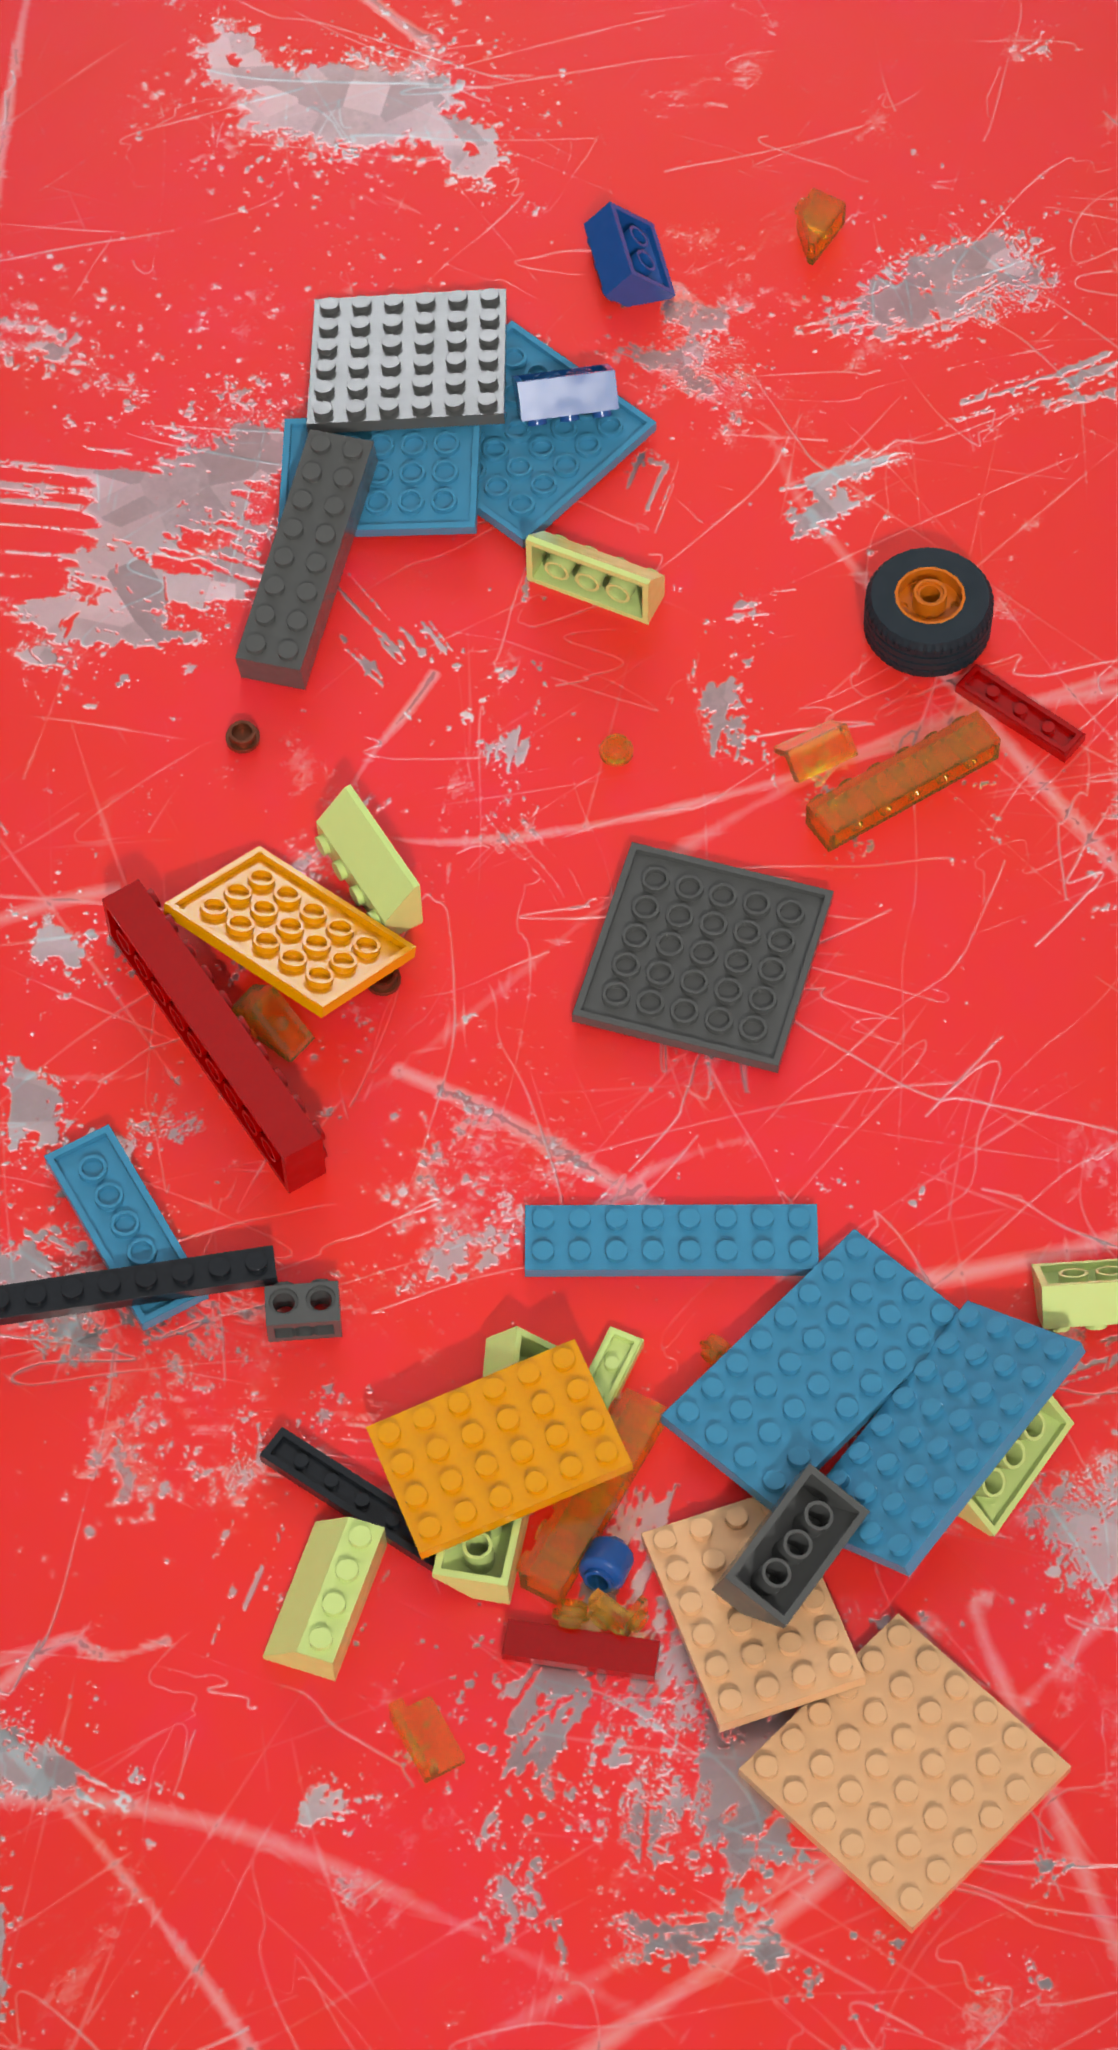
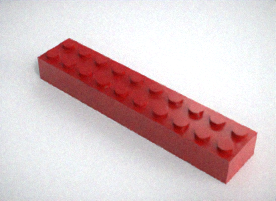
M138 879L102 898L109 937L290 1194L325 1174V1158L328 1157V1154L322 1142L326 1138L321 1126L316 1120L311 1122L305 1114L307 1113L306 1107L299 1095H291L286 1088L288 1083L282 1071L278 1067L273 1069L269 1064V1055L260 1041L255 1043L252 1040L247 1022L241 1015L235 1016L231 1010L233 1008L232 1003L224 990L218 991L213 985L215 981L209 968L205 964L200 966L196 961V952L189 940H182L177 934L179 930L172 916L169 913L166 915L160 910L161 904L155 892L151 888L146 890Z

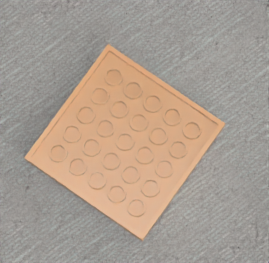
M898 1613L856 1654L866 1676V1684L805 1704L739 1768L738 1775L912 1934L1070 1773L1072 1766Z

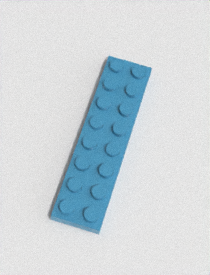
M817 1204L525 1205V1277L806 1276L819 1263Z

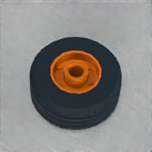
M926 547L911 549L897 554L879 566L867 585L863 623L867 642L883 662L906 674L920 677H937L960 671L979 657L989 641L994 606L992 587L985 574L974 563L955 552Z

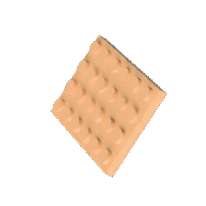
M754 1497L641 1533L642 1543L719 1733L866 1684V1676L823 1577L785 1628L741 1614L711 1590L770 1511Z

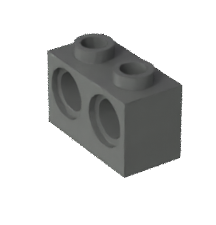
M316 1279L310 1283L299 1284L283 1281L272 1286H264L266 1328L269 1342L342 1337L341 1301L338 1281ZM318 1304L329 1305V1307L324 1310L314 1309V1307ZM284 1306L293 1308L291 1311L286 1313H281L277 1311L279 1308Z

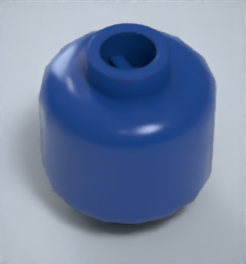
M598 1536L589 1542L579 1563V1574L586 1586L598 1593L614 1592L623 1587L633 1566L634 1557L630 1548L619 1537Z

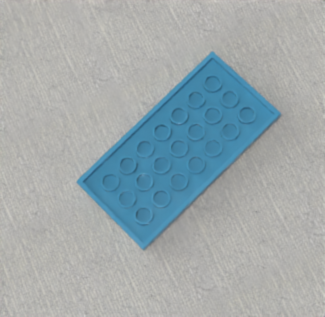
M853 1229L661 1415V1423L766 1508L771 1510L797 1474L809 1463L820 1470L880 1410L888 1398L914 1371L915 1366L928 1356L937 1337L960 1309L857 1230Z
M967 1300L937 1337L928 1356L915 1366L914 1371L888 1398L826 1475V1477L870 1511L844 1546V1549L910 1577L1086 1353L1082 1343Z

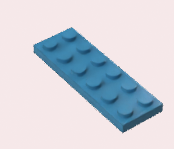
M109 1124L44 1156L45 1163L107 1270L188 1258ZM203 1295L129 1307L144 1331L208 1299L209 1296Z

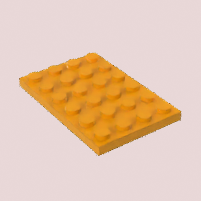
M261 846L256 847L164 903V915L169 913L176 923L320 1018H323L415 957V945Z
M575 1339L366 1427L422 1560L634 1469Z

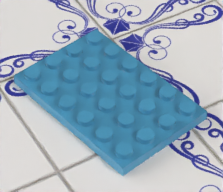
M307 418L285 419L278 525L308 437ZM481 425L333 433L374 441L378 459L354 537L477 534Z

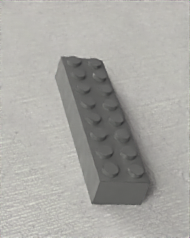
M309 430L235 657L242 678L306 690L378 464L374 441Z

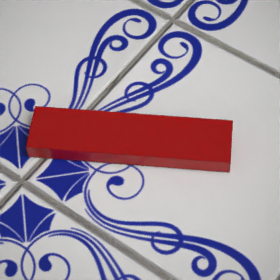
M975 664L955 685V692L1064 763L1085 741V733L978 664Z
M508 1619L502 1659L654 1682L660 1641Z

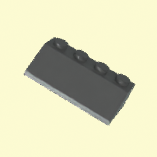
M809 1463L795 1476L711 1590L741 1614L785 1628L870 1511Z

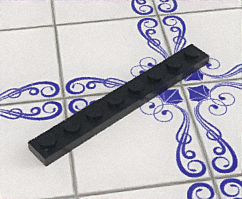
M273 1245L0 1285V1325L274 1285L278 1283Z

